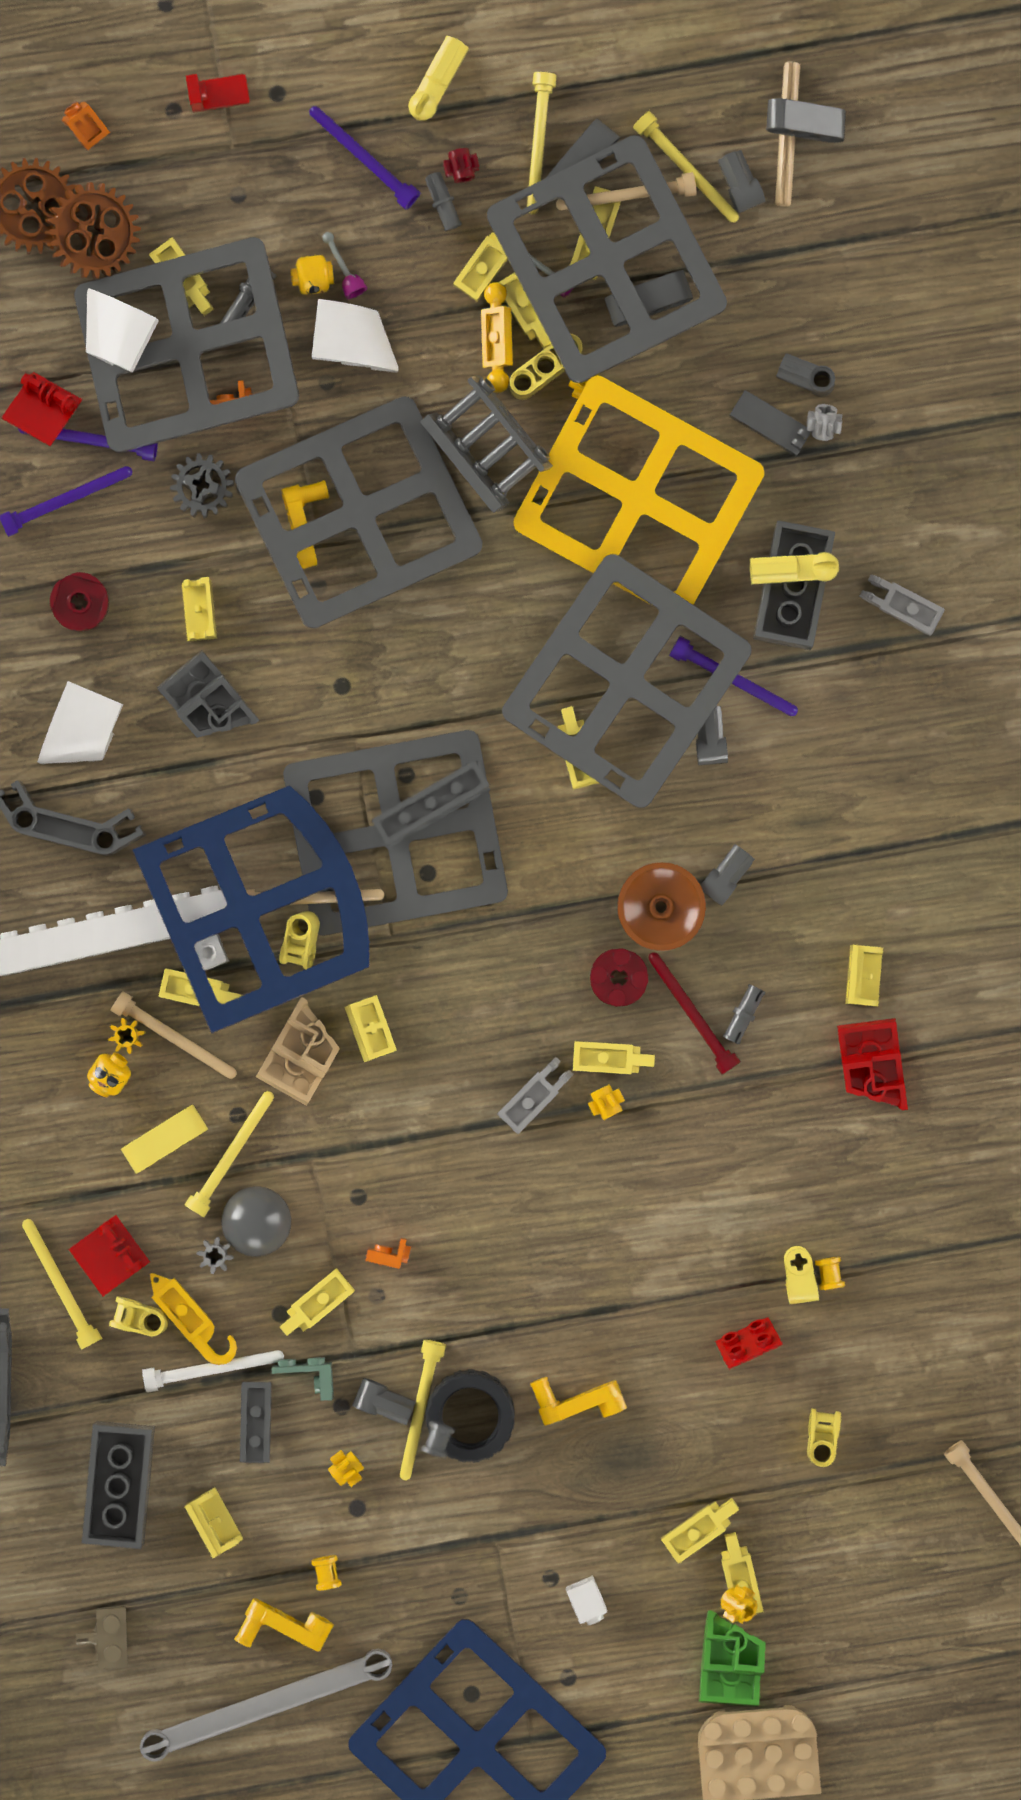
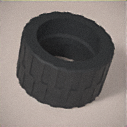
M475 1369L460 1370L442 1379V1382L434 1388L427 1404L426 1427L430 1432V1421L444 1424L442 1417L444 1405L455 1392L465 1388H476L486 1392L494 1400L498 1409V1423L493 1433L478 1443H463L450 1435L445 1449L447 1457L451 1459L454 1458L464 1463H476L493 1457L509 1441L515 1423L514 1403L506 1386H503L495 1376L493 1377L484 1371H475Z

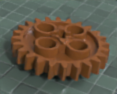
M23 158L22 167L18 168L16 163L12 161V171L9 172L5 168H1L3 178H0V237L6 236L5 246H8L12 241L15 242V251L17 252L23 245L26 246L27 254L31 253L32 247H37L38 252L42 254L43 245H47L50 241L54 240L53 236L45 234V231L53 229V225L45 226L35 210L30 209L27 211V201L15 190V186H19L31 203L38 202V211L45 219L54 218L55 215L46 212L45 206L49 202H57V197L67 200L65 190L70 189L74 192L75 185H66L70 176L67 174L60 177V166L51 171L49 170L50 161L48 160L41 167L39 166L38 158L34 159L33 165H28L27 160ZM31 179H36L43 186L40 191L31 192L27 189L26 183ZM11 197L16 198L20 202L18 209L13 211L7 210L3 205L4 201ZM76 207L75 214H79L80 208ZM28 220H33L38 223L39 229L35 233H27L22 227L23 224ZM53 246V247H49V249H50L51 251H53V250H54V246Z
M89 182L86 185V191L81 184L75 185L76 194L70 189L65 190L67 200L57 197L56 201L60 207H50L49 209L55 217L46 219L45 222L53 225V229L45 231V234L53 236L54 240L50 241L47 246H56L58 250L52 255L53 258L63 257L60 264L61 267H65L70 263L71 274H75L81 269V278H86L91 271L93 279H98L101 270L105 277L111 276L110 267L116 272L121 271L119 262L129 264L130 261L126 254H136L137 252L131 247V243L140 242V239L133 236V232L141 230V227L133 226L132 221L139 218V216L129 214V211L134 206L133 204L125 206L122 204L126 197L124 194L117 198L114 197L116 193V188L114 187L106 193L104 183L99 184L97 190H95L93 183ZM78 205H82L87 209L88 216L85 221H81L76 217L75 210ZM99 205L100 209L95 221V206ZM107 211L113 213L116 218V223L112 228L108 227L104 222V215ZM94 225V229L98 230L99 233L92 237V233L87 231V228ZM73 234L79 235L82 239V246L79 250L73 249L70 245V238ZM91 240V255L88 257L86 251ZM102 240L110 245V253L107 257L101 255L98 250V245Z

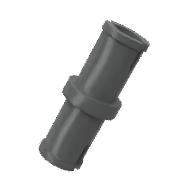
M751 984L748 985L739 1006H735L733 1010L735 1014L723 1037L740 1045V1041L750 1021L754 1022L756 1018L754 1013L763 995H765V991Z

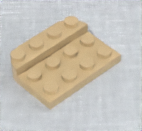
M783 1705L784 1707L734 1712L722 1710L714 1713L713 1716L705 1721L698 1733L703 1800H753L821 1794L817 1732L809 1716L791 1705Z

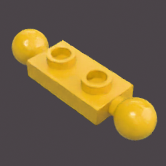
M493 282L484 291L485 300L490 304V308L481 310L483 368L492 369L487 379L495 388L493 392L501 393L508 388L510 383L509 376L504 371V367L513 366L511 307L502 306L507 297L505 286L501 283Z

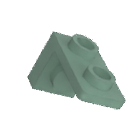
M325 1357L307 1358L308 1363L296 1364V1359L278 1360V1365L272 1366V1374L319 1371V1376H314L315 1394H320L321 1401L333 1400L332 1362H325Z

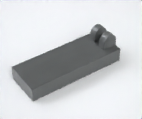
M744 390L729 417L796 457L812 432L807 431V427L746 390Z
M242 1382L240 1463H270L271 1382Z

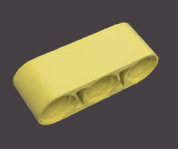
M571 334L579 352L582 354L580 338ZM552 344L511 375L510 391L515 398L520 400L530 398L565 371ZM543 360H548L553 363L554 369L550 373H542L537 367L538 364ZM519 378H526L530 381L531 386L528 390L520 391L515 387V381Z
M192 1104L121 1148V1151L135 1174L204 1133L208 1130V1127Z

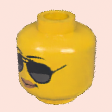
M323 255L300 257L296 261V268L290 269L292 286H298L299 291L303 295L327 292L330 284H334L331 261H326Z
M113 1052L112 1055L105 1053L99 1055L87 1073V1078L90 1082L89 1087L102 1097L107 1098L109 1095H118L131 1077V1071L127 1066V1059L116 1052Z

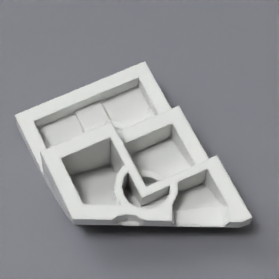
M89 288L87 291L86 352L112 366L115 364L133 373L159 320L137 308Z
M318 299L312 359L341 362L344 365L371 367V370L398 372V365L378 311L358 305Z
M68 681L51 721L37 762L49 764L103 761L114 735L112 730L123 704Z

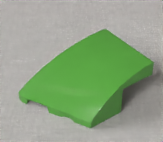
M708 1610L703 1642L699 1702L758 1707L760 1676L764 1673L765 1642L754 1635L746 1633L736 1624H731L718 1616L716 1612Z

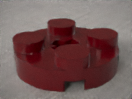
M75 572L60 579L54 585L50 595V607L54 617L63 627L76 632L93 630L105 619L108 613V592L93 575ZM78 594L85 595L84 600L88 602L85 608L82 607V610H76V605L72 603L73 597L76 596L78 598Z
M623 948L610 949L602 953L594 961L590 972V984L596 997L603 1003L615 1007L628 1006L639 1000L644 994L649 981L647 967L641 957ZM614 970L618 972L624 970L627 973V977L624 978L627 982L624 985L620 983L614 985L611 982V978H614V976H611V973Z

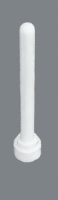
M277 1350L234 1358L223 1365L207 1363L161 1372V1369L155 1370V1368L143 1369L146 1393L158 1391L159 1387H164L163 1384L277 1363L278 1360L284 1359V1354L282 1351Z

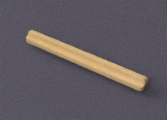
M786 62L784 65L783 99L798 101L800 64L797 62ZM781 134L779 135L775 204L780 207H788L791 204L795 137Z

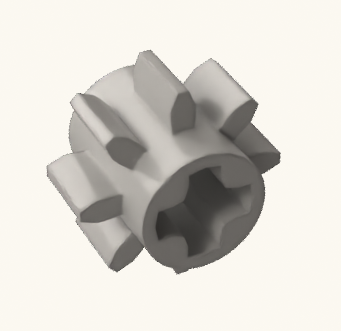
M820 404L816 406L815 412L808 411L807 431H812V436L815 439L828 441L833 438L834 433H841L842 414H837V409L834 406Z
M216 1237L215 1243L212 1245L207 1240L203 1241L206 1247L205 1251L197 1252V1255L203 1256L204 1259L200 1267L210 1266L211 1274L215 1273L218 1266L226 1271L227 1266L224 1262L234 1259V1256L227 1255V1249L231 1244L221 1245L220 1237ZM214 1247L218 1248L219 1254H223V1258L218 1259L216 1263H213L212 1257L208 1256V1252H212Z

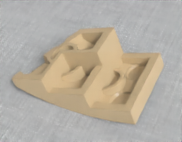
M300 998L256 1077L307 1106L340 1048L334 1039L328 1035L320 1019L316 1018L305 998Z

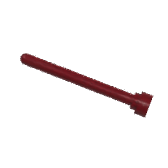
M656 952L650 953L648 956L649 962L717 1057L714 1060L717 1063L715 1066L721 1075L725 1074L741 1061L735 1052L732 1054L729 1049L725 1050L660 955Z

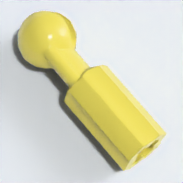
M446 36L416 93L410 98L408 104L409 111L417 120H428L436 113L437 105L469 50V47L462 41Z
M827 552L816 555L750 558L751 585L811 580L826 582L835 578L839 572L838 560L834 555Z

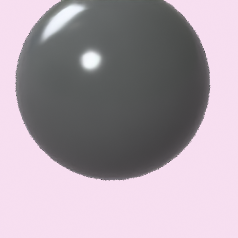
M260 1186L247 1187L236 1192L226 1203L221 1217L222 1231L227 1242L236 1251L252 1257L266 1256L278 1250L287 1240L292 1223L291 1213L285 1200L275 1191Z

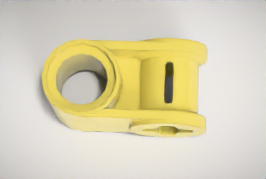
M303 911L288 920L279 956L281 964H287V962L302 965L303 969L312 967L320 928V921L315 913ZM299 919L307 922V933L299 929Z
M801 1246L790 1247L784 1255L789 1305L819 1301L811 1255ZM797 1253L802 1258H806L805 1261L801 1262V1267L798 1268L794 1263H790V1260L795 1259V1254Z
M117 1296V1309L114 1319L110 1320L109 1326L147 1336L159 1335L167 1329L169 1319L161 1309L142 1304L136 1300ZM150 1314H155L160 1318L161 1326L158 1330H152L148 1327L147 1318Z
M813 1408L810 1410L807 1455L816 1466L827 1467L835 1460L841 1425V1412L839 1411L831 1414L817 1412ZM818 1422H827V1423H831V1424H830V1425L818 1424ZM819 1445H826L829 1449V1455L823 1461H818L814 1457V1450Z

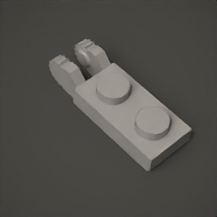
M870 575L868 581L872 585L888 591L883 600L869 591L862 590L860 597L863 600L880 607L879 610L929 636L933 634L945 611L944 608L894 582L891 584L878 576Z
M557 1057L540 1073L537 1072L497 1113L517 1134L559 1093L558 1090L574 1075L570 1070L564 1072L553 1086L545 1079L550 1072H553L559 1066L561 1061Z

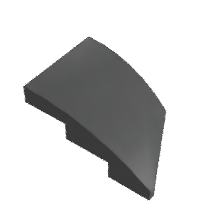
M202 650L157 687L160 693L177 711L178 717L197 738L211 735L213 732L231 730L234 727L246 724H256L259 721L238 692Z

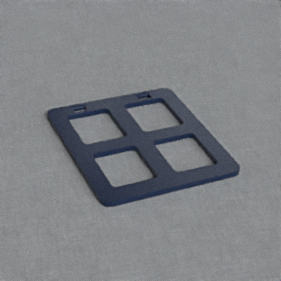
M470 1619L459 1620L351 1735L348 1743L350 1751L401 1800H444L475 1767L482 1768L515 1800H568L606 1758L605 1746ZM448 1644L454 1652L442 1664L435 1657ZM464 1648H470L514 1690L513 1695L479 1730L473 1729L431 1689V1683ZM410 1706H416L460 1748L459 1753L425 1788L419 1787L377 1747V1741ZM529 1709H535L578 1750V1755L544 1791L538 1790L495 1749V1745ZM385 1711L391 1719L379 1730L372 1724Z

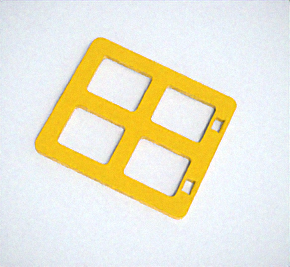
M594 376L586 383L549 452L550 459L548 461L552 464V467L543 472L539 471L514 518V527L524 536L594 573L607 555L616 554L619 556L640 516L648 515L699 544L698 552L677 590L674 591V593L694 605L764 477V467L758 461L602 376ZM602 403L610 404L652 427L660 434L638 478L634 481L585 456L578 450L583 436ZM583 405L592 410L584 425L575 422ZM680 445L694 450L737 475L733 488L712 523L700 519L658 496L655 492L657 484ZM565 472L579 477L622 502V507L599 549L595 550L546 524L541 519L547 503ZM540 485L549 490L541 505L532 502ZM616 582V583H613L615 586H617V587H619V588L625 590L626 592H628V593H630V594L636 596L637 598H639V599L645 601L644 599H642L641 597H639V596L636 595L635 593L631 592L630 590H628L627 588H625V587L622 586L621 584H619V583H617V582Z

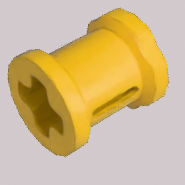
M841 1257L823 1258L815 1261V1265L819 1266L821 1279L819 1290H829L845 1286V1281L841 1280L839 1268Z
M328 1555L311 1560L312 1566H315L317 1590H328L342 1586L341 1580L338 1579L335 1563L338 1561L337 1555Z

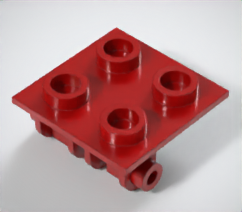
M32 372L30 375L25 373L20 381L23 387L1 419L51 447L82 402V399L35 372Z
M117 1215L104 1222L68 1249L102 1297L150 1263V1260Z
M769 1317L755 1320L747 1327L736 1332L726 1333L721 1339L715 1341L728 1369H732L783 1345Z

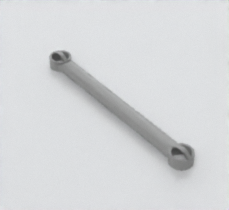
M373 1649L365 1657L170 1728L150 1730L141 1740L140 1751L147 1760L153 1762L160 1761L170 1752L368 1680H383L391 1672L392 1658L385 1650ZM374 1654L386 1657L384 1661L366 1666L367 1659ZM389 1665V1668L382 1674L371 1673ZM151 1735H158L164 1739L154 1745L144 1746L145 1740ZM166 1746L164 1752L159 1755L149 1754V1752Z

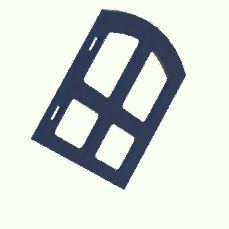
M290 785L133 849L135 858L211 1034L369 968L367 917L361 891L352 867L340 843L326 822ZM265 804L268 813L252 819L248 811ZM282 814L309 843L321 861L322 867L260 894L250 896L246 892L224 839L230 834ZM182 839L184 848L168 854L164 845ZM196 848H201L205 852L227 905L221 910L186 923L180 916L161 872L160 864ZM332 889L335 892L340 913L343 954L291 976H284L269 945L259 918L323 890ZM231 928H236L241 935L262 986L258 990L221 1004L215 997L194 946L202 940Z

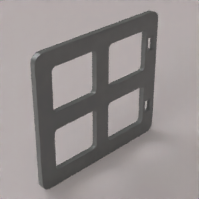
M629 136L493 204L488 209V222L569 379L575 383H583L721 314L726 308V296L645 140L640 136ZM614 154L617 162L602 169L598 161ZM626 164H632L653 202L660 220L618 242H612L583 187ZM533 194L536 203L521 210L517 201ZM560 198L565 202L590 250V255L548 277H542L517 232L514 221ZM666 241H671L674 243L696 285L700 298L657 320H653L649 317L624 268V263ZM596 276H602L630 328V333L587 355H582L554 303V298Z
M250 237L86 282L76 288L74 297L86 346L87 291L89 288L115 298L151 287L162 286L172 335L169 338L147 343L134 371L178 360L188 398L189 410L186 413L128 427L117 378L122 374L130 372L115 364L112 366L87 353L107 443L113 451L125 452L289 408L298 402L299 390L266 247L259 238ZM245 263L256 312L250 316L195 330L184 289V280L195 275ZM259 337L263 338L273 380L272 389L215 405L211 404L201 363L202 353ZM116 402L119 417L110 420L107 403Z
M409 397L397 398L238 470L235 476L236 486L303 624L308 628H319L476 556L482 549V540L431 435L420 422L423 418L415 402ZM397 423L401 426L417 458L421 471L375 493L364 495L349 468L341 448ZM317 458L321 459L342 500L343 506L291 531H285L262 484ZM431 493L435 496L451 528L455 542L410 563L399 566L396 564L376 523V517ZM262 497L268 513L260 517L253 500ZM354 529L358 533L374 566L377 577L331 599L320 602L317 600L297 559V553L346 530ZM300 579L308 592V595L303 596L301 599L292 583Z
M610 554L602 560L503 706L502 713L506 721L633 806L645 808L652 802L749 659L751 645L747 640L622 557ZM616 582L656 607L659 611L658 616L635 650L623 664L618 663L579 636L580 630L605 593ZM678 626L686 627L724 653V658L690 707H684L644 679V675ZM564 655L571 656L610 684L576 736H569L530 709L531 702ZM630 698L637 700L675 727L674 732L640 780L633 779L595 753V747ZM535 720L550 728L546 733V737L530 728ZM611 770L625 779L621 788L605 778Z
M463 730L294 762L286 766L283 776L285 787L290 785L311 805L308 789L310 781L371 770L374 773L382 814L400 803L394 768L398 764L458 754L462 767L475 760L485 778L486 773L478 735L472 730ZM489 791L469 802L466 808L453 811L389 848L397 898L393 902L364 908L368 927L502 902L507 897L508 888ZM293 825L303 876L320 869L322 863L309 843ZM375 825L333 833L345 854L378 847H386L388 849ZM467 830L473 831L479 853L483 883L478 886L425 896L419 895L409 851L410 842ZM493 851L496 870H486L483 853ZM330 903L308 904L309 911L315 913L320 921L318 935L326 936L342 933L340 913L333 912Z

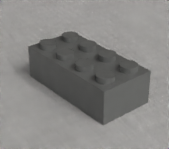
M778 520L775 524L769 557L816 555L822 552L832 553L835 531ZM811 580L764 584L753 639L811 650L814 645L826 582Z
M96 1421L93 1424L82 1544L136 1549L143 1547L155 1426Z

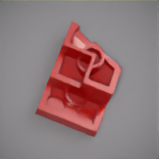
M896 1018L838 1025L846 1092L857 1096H866L870 1100L879 1103L885 1102L897 1106L901 1110H908Z

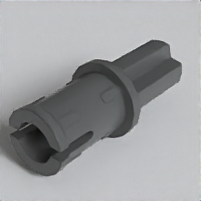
M435 172L425 177V181L434 201L432 206L438 211L444 231L447 232L460 227L462 223L452 202L454 197H450L442 174Z

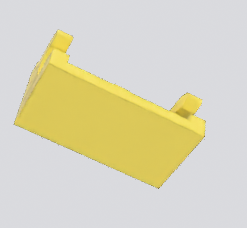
M203 577L195 581L184 580L182 591L187 641L217 639L210 578Z
M850 945L845 1004L878 1007L882 947Z
M377 995L344 1007L364 1062L397 1051Z
M215 1487L187 1502L184 1506L212 1558L234 1547L243 1540L239 1529Z

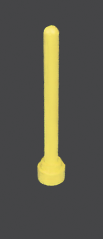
M548 72L533 73L532 85L535 87V92H537L529 186L541 181L548 100L552 89L556 87L557 77L556 74ZM533 194L527 198V207L536 203ZM538 208L529 213L535 214L538 211Z
M650 111L646 112L633 125L640 136L644 135L646 138L650 137L683 173L693 172L697 188L730 222L738 221L739 214L658 129L657 118Z
M266 1091L263 1093L201 1191H196L194 1196L190 1195L185 1203V1206L205 1217L211 1208L208 1206L211 1202L209 1198L273 1101L274 1095L272 1092Z
M31 1219L24 1220L22 1227L78 1330L76 1332L78 1336L76 1341L81 1350L101 1340L102 1337L98 1329H94L92 1324L88 1325L34 1222Z
M423 1340L421 1352L425 1362L400 1470V1478L402 1480H409L412 1475L436 1362H440V1358L444 1357L446 1344L441 1342Z

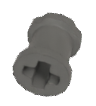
M430 1421L429 1426L431 1429L426 1444L422 1445L421 1450L437 1457L446 1458L447 1453L445 1449L450 1434H454L455 1429L439 1422Z

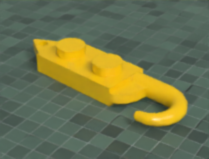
M150 1273L154 1294L151 1298L201 1355L211 1364L223 1365L232 1361L237 1351L236 1341L233 1336L229 1335L227 1337L230 1343L229 1351L224 1355L216 1354L207 1344L214 1333L215 1326L213 1321L175 1277L169 1279L155 1273ZM154 1277H157L159 1281L154 1282Z

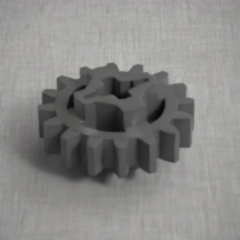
M199 453L197 454L196 461L186 457L187 465L185 467L177 464L180 474L171 475V478L177 482V484L170 486L172 492H178L173 498L174 502L183 501L180 509L184 512L190 508L192 517H195L198 511H200L203 518H207L208 511L210 510L215 515H218L217 507L219 505L224 508L228 506L224 500L225 497H233V493L227 490L228 487L234 486L232 480H226L231 474L230 470H221L224 465L222 460L214 464L213 455H209L207 460H203ZM201 467L198 473L192 476L188 475L193 469ZM213 470L220 476L222 486L213 482ZM206 477V483L209 488H203L202 492L199 493L195 484L202 483ZM183 486L191 489L193 493L191 502L185 497ZM212 496L217 497L213 502L203 505L206 499Z

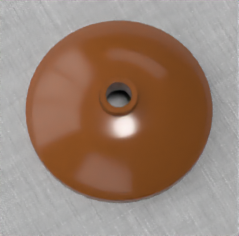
M659 862L643 866L628 877L620 890L617 910L624 931L634 942L647 949L667 951L681 947L698 933L705 918L706 901L702 887L690 872L672 863ZM657 902H664L666 904L665 912L659 913L656 911L655 905Z

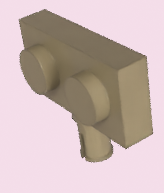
M126 1606L96 1608L94 1633H76L77 1646L94 1644L98 1653V1669L128 1667Z

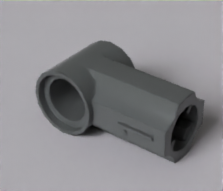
M741 150L733 151L718 159L719 166L729 186L730 199L737 213L765 202L763 190L758 180L753 178Z
M785 353L776 376L778 379L809 390L818 397L828 396L833 391L835 385V375L832 369L823 365H815ZM819 375H825L829 378L830 383L828 386L821 388L816 386L813 380Z
M721 706L715 707L698 732V739H696L698 766L728 763L726 737H723Z
M735 844L718 867L713 868L700 885L703 892L722 906L738 886L736 883L746 873L755 859Z
M363 1378L352 1406L372 1415L379 1414L400 1424L407 1425L416 1401L387 1390L388 1387L376 1381Z

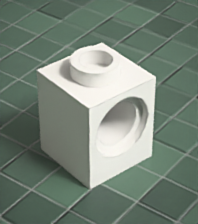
M219 934L202 940L194 946L204 971L229 962Z
M593 1575L566 1587V1592L580 1624L587 1622L588 1625H592L604 1619L603 1614L607 1613V1607Z

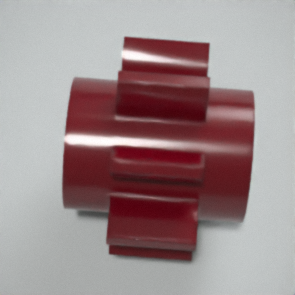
M468 148L450 151L448 153L449 159L444 160L443 164L446 178L453 176L454 183H465L475 179L474 172L479 171L480 167L477 154L470 155Z

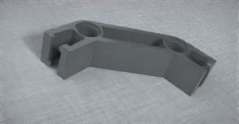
M19 780L13 782L11 788L14 792L18 791L23 805L12 811L4 800L6 797L3 789L0 790V809L10 826L16 832L23 835L108 856L119 852L146 836L141 825L136 827L135 833L120 839L119 834L115 831V828L129 818L130 821L135 819L133 811L129 808L101 824L36 807L23 783ZM24 812H30L33 817L32 824L27 828H22L18 822L19 816ZM109 832L113 836V844L109 848H101L99 837L103 833Z
M1 1308L0 1466H6L11 1426L12 1332L9 1309Z

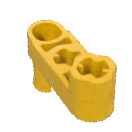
M325 480L302 487L298 484L281 489L291 530L307 523L303 510L304 504L329 498ZM314 546L297 553V559L302 569L317 565Z
M547 1376L530 1383L540 1406L538 1412L544 1426L597 1405L603 1418L627 1409L616 1380L561 1402L559 1400L556 1401Z
M253 1598L245 1612L247 1617L234 1640L251 1648L252 1642L261 1626L268 1625L315 1651H321L334 1624L325 1617L313 1612L310 1613L306 1622L303 1623L279 1609Z

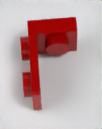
M197 74L186 75L189 101L193 113L250 103L245 74L199 81Z

